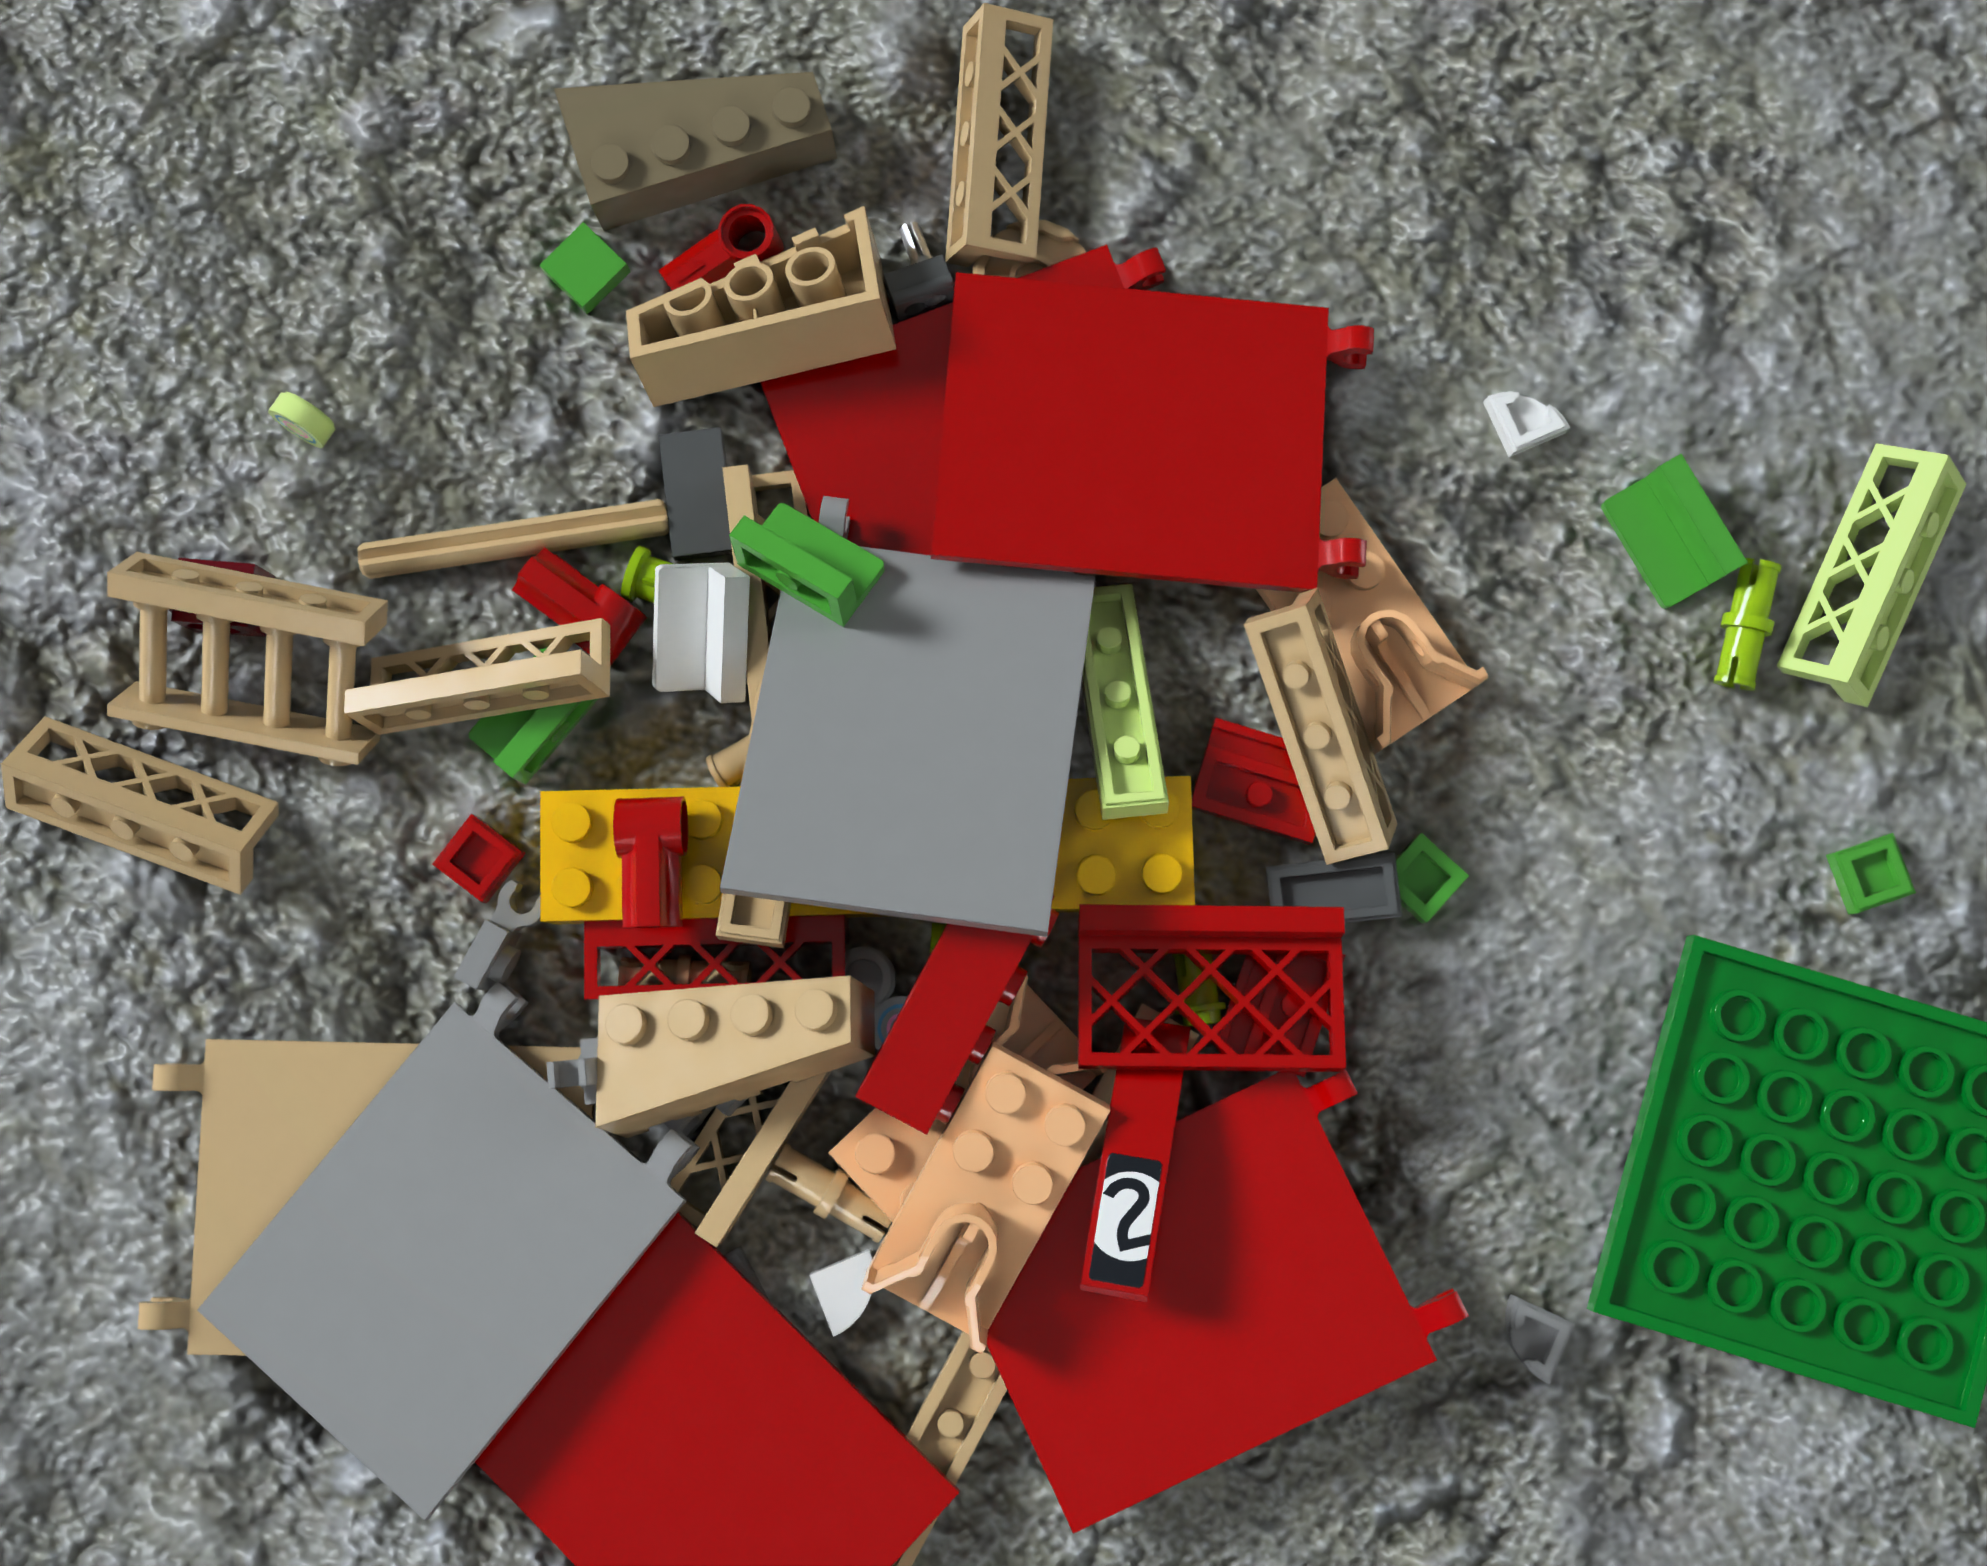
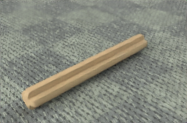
M655 499L365 542L358 546V564L363 575L374 579L536 555L544 547L550 552L664 536L669 533L667 506L663 500Z

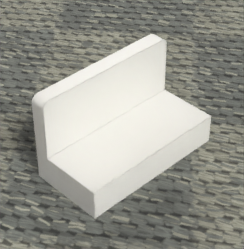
M730 563L660 564L655 568L652 685L659 692L705 690L720 703L745 702L749 575Z

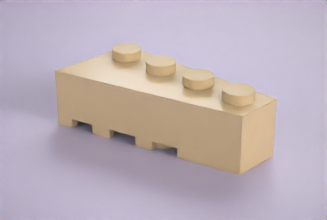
M849 975L600 995L595 1128L630 1138L648 1132V1128L671 1120L693 1117L702 1114L704 1109L734 1099L742 1101L763 1094L762 1090L791 1080L799 1082L874 1057L875 991Z

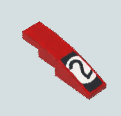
M1135 1018L1144 1028L1152 1022L1151 1020ZM1163 1023L1152 1036L1170 1053H1187L1191 1027ZM1124 1024L1120 1052L1138 1036L1126 1024ZM1144 1042L1133 1053L1155 1052ZM1116 1069L1110 1104L1111 1111L1107 1121L1080 1290L1144 1302L1148 1300L1184 1070Z

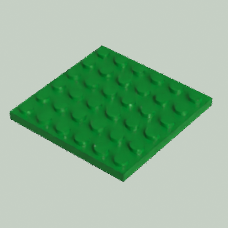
M1697 935L1686 936L1586 1309L1975 1428L1987 1383V1022Z

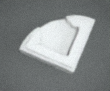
M1518 392L1496 393L1487 396L1483 401L1508 457L1561 436L1570 429L1566 419L1555 407L1550 404L1547 406L1534 398L1519 395Z
M871 1248L811 1272L809 1275L833 1337L855 1323L870 1300L871 1294L861 1290L866 1270L874 1257Z

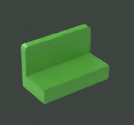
M1682 454L1658 466L1644 479L1606 499L1601 504L1603 513L1659 606L1663 609L1672 607L1748 563Z
M779 503L762 525L744 515L729 534L739 566L842 627L846 625L885 571L882 559L785 503Z
M543 648V649H539V650H540L541 652H544L547 648ZM598 699L480 718L469 731V738L494 758L493 762L509 776L527 784Z

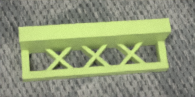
M1875 444L1777 663V667L1782 673L1830 684L1844 702L1864 707L1869 706L1966 487L1965 480L1949 455ZM1888 465L1916 469L1909 486L1885 499L1883 498L1878 488ZM1873 499H1875L1876 504L1871 506ZM1898 510L1894 518L1892 512ZM1884 517L1890 528L1884 542L1859 555L1854 545L1859 530ZM1848 555H1850L1851 559L1846 562ZM1873 566L1869 574L1867 568ZM1859 573L1865 584L1859 598L1834 611L1829 601L1834 586ZM1823 611H1825L1826 616L1821 618ZM1848 622L1844 630L1842 624ZM1834 629L1839 643L1829 665L1802 659L1811 640Z

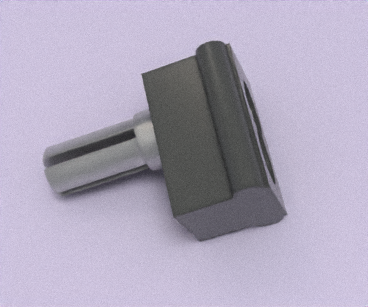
M910 222L921 256H918L907 224H904L899 232L911 265L884 274L887 292L898 323L952 303L954 298L955 286L943 254L936 257L931 256L921 227L917 222Z

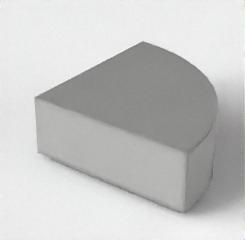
M1510 1294L1505 1313V1327L1510 1346L1518 1360L1529 1372L1550 1384L1575 1324Z

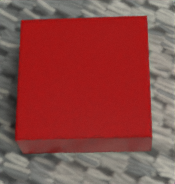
M471 814L432 865L479 901L488 903L526 853L477 815Z

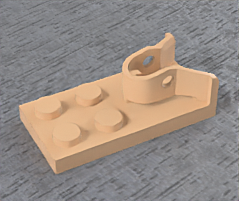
M1337 478L1321 487L1320 539L1323 541L1339 538L1367 540L1366 566L1359 567V577L1357 579L1335 578L1319 571L1317 588L1319 589L1375 755L1487 680L1488 674L1484 667L1475 670L1466 665ZM1256 589L1271 611L1292 605L1299 595L1297 592Z
M1026 975L1011 1005L1007 1006L998 1002L986 1025L996 1029V1033L989 1047L994 1041L1083 1090L1096 1076L1103 1074L1107 1069H1078V1038L1027 985L1028 977ZM967 1060L955 1084L965 1088L963 1094L982 1060L978 1065ZM875 1108L828 1154L893 1223L947 1124L935 1119L926 1135Z
M993 1041L868 1266L861 1290L872 1294L884 1288L969 1334L971 1349L982 1354L987 1346L989 1327L1111 1111L1110 1104Z

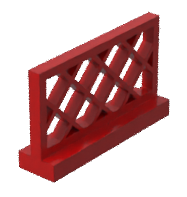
M1079 904L1078 1069L1344 1072L1346 1070L1342 937L1345 934L1344 907ZM1092 953H1119L1137 971L1111 995L1092 976ZM1135 953H1151L1154 955L1144 963ZM1167 954H1185L1202 971L1180 995L1175 994L1152 971ZM1201 954L1220 955L1210 964ZM1233 954L1251 955L1268 972L1245 997L1217 971ZM1267 955L1286 956L1276 965ZM1298 955L1327 956V982L1312 997L1303 991L1283 971ZM1143 978L1170 1003L1146 1028L1119 1003ZM1209 978L1236 1004L1212 1029L1185 1003ZM1274 979L1302 1005L1279 1030L1251 1004ZM1092 991L1104 1002L1093 1014ZM1327 992L1328 1014L1317 1004ZM1110 1010L1138 1035L1120 1053L1092 1052V1027ZM1176 1010L1204 1036L1188 1053H1170L1152 1036ZM1242 1011L1270 1037L1254 1054H1237L1218 1036ZM1309 1011L1329 1031L1330 1055H1304L1284 1035ZM1145 1042L1155 1053L1133 1052ZM1211 1043L1221 1054L1199 1053ZM1277 1044L1288 1055L1266 1053Z

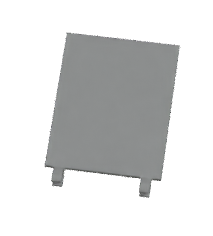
M823 496L819 515V523L845 539L848 537L850 517L847 516L849 499ZM861 547L882 559L885 571L844 627L785 592L780 591L720 885L721 893L1047 937L1096 577L1066 571L931 559V555Z
M496 982L488 990L473 1016L457 1003H453L198 1308V1311L423 1520H427L432 1516L685 1204L687 1199L671 1186V1180L686 1167L700 1149L681 1131L677 1133L671 1129L658 1143L649 1161L643 1163L610 1133L595 1128V1121L557 1088L548 1089V1080L498 1037L499 1032L512 1023L529 1003L512 987H505L500 982Z

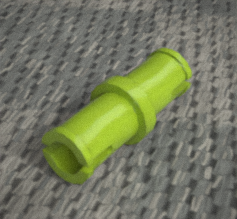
M1745 558L1748 563L1739 569L1730 612L1723 613L1721 627L1726 629L1717 674L1714 676L1713 683L1735 689L1737 684L1740 685L1741 690L1752 691L1756 687L1755 679L1764 638L1772 636L1774 621L1769 619L1778 574H1780L1782 566L1764 559H1760L1759 565L1754 564V558Z

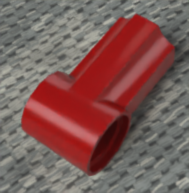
M740 204L729 209L724 214L718 229L658 271L671 290L699 278H703L711 284L725 278L735 268L733 264L754 254L757 255L761 262L783 252V242L767 212L753 204ZM752 231L765 233L764 241L757 249L744 252L738 250L739 241L745 234Z
M544 547L538 554L532 556L520 570L512 591L558 625L603 618L610 624L611 666L647 617L604 584L598 587L580 574L581 572ZM590 640L575 643L590 654Z
M685 797L616 799L613 812V837L616 855L618 858H622L623 928L683 927L682 856L687 855L689 840L688 811Z

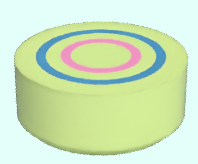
M281 392L268 410L270 416L281 426L298 438L318 448H323L335 431L334 423L327 415L308 401L290 392Z

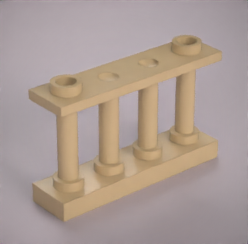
M141 552L134 553L107 572V597L132 601L133 605L140 609L139 682H134L107 704V716L130 720L135 726L142 729L159 730L171 728L318 757L320 762L331 766L358 765L380 741V735L363 725L353 724V719L344 714L345 690L352 689L355 685L356 648L365 646L387 625L388 600ZM174 609L194 613L199 620L203 621L201 694L166 687L167 610ZM235 621L260 626V630L266 633L264 706L228 699L231 622ZM295 634L323 638V642L329 646L326 718L290 711L293 635Z

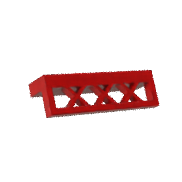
M845 915L789 916L785 945L791 946L781 957L770 946L719 940L716 937L718 918L683 919V927L623 928V920L584 921V1000H599L600 995L750 984L741 983L722 965L739 946H759L775 962L757 982L753 983L769 982L780 969L793 980L803 979L787 962L803 945L832 944V977L847 976L846 944H849V918ZM726 946L716 958L705 948ZM693 947L709 963L691 984H676L658 967V964L674 948ZM640 948L661 949L650 959ZM601 949H628L644 964L640 971L626 985L601 986ZM716 970L729 982L703 984ZM652 972L664 985L639 984Z

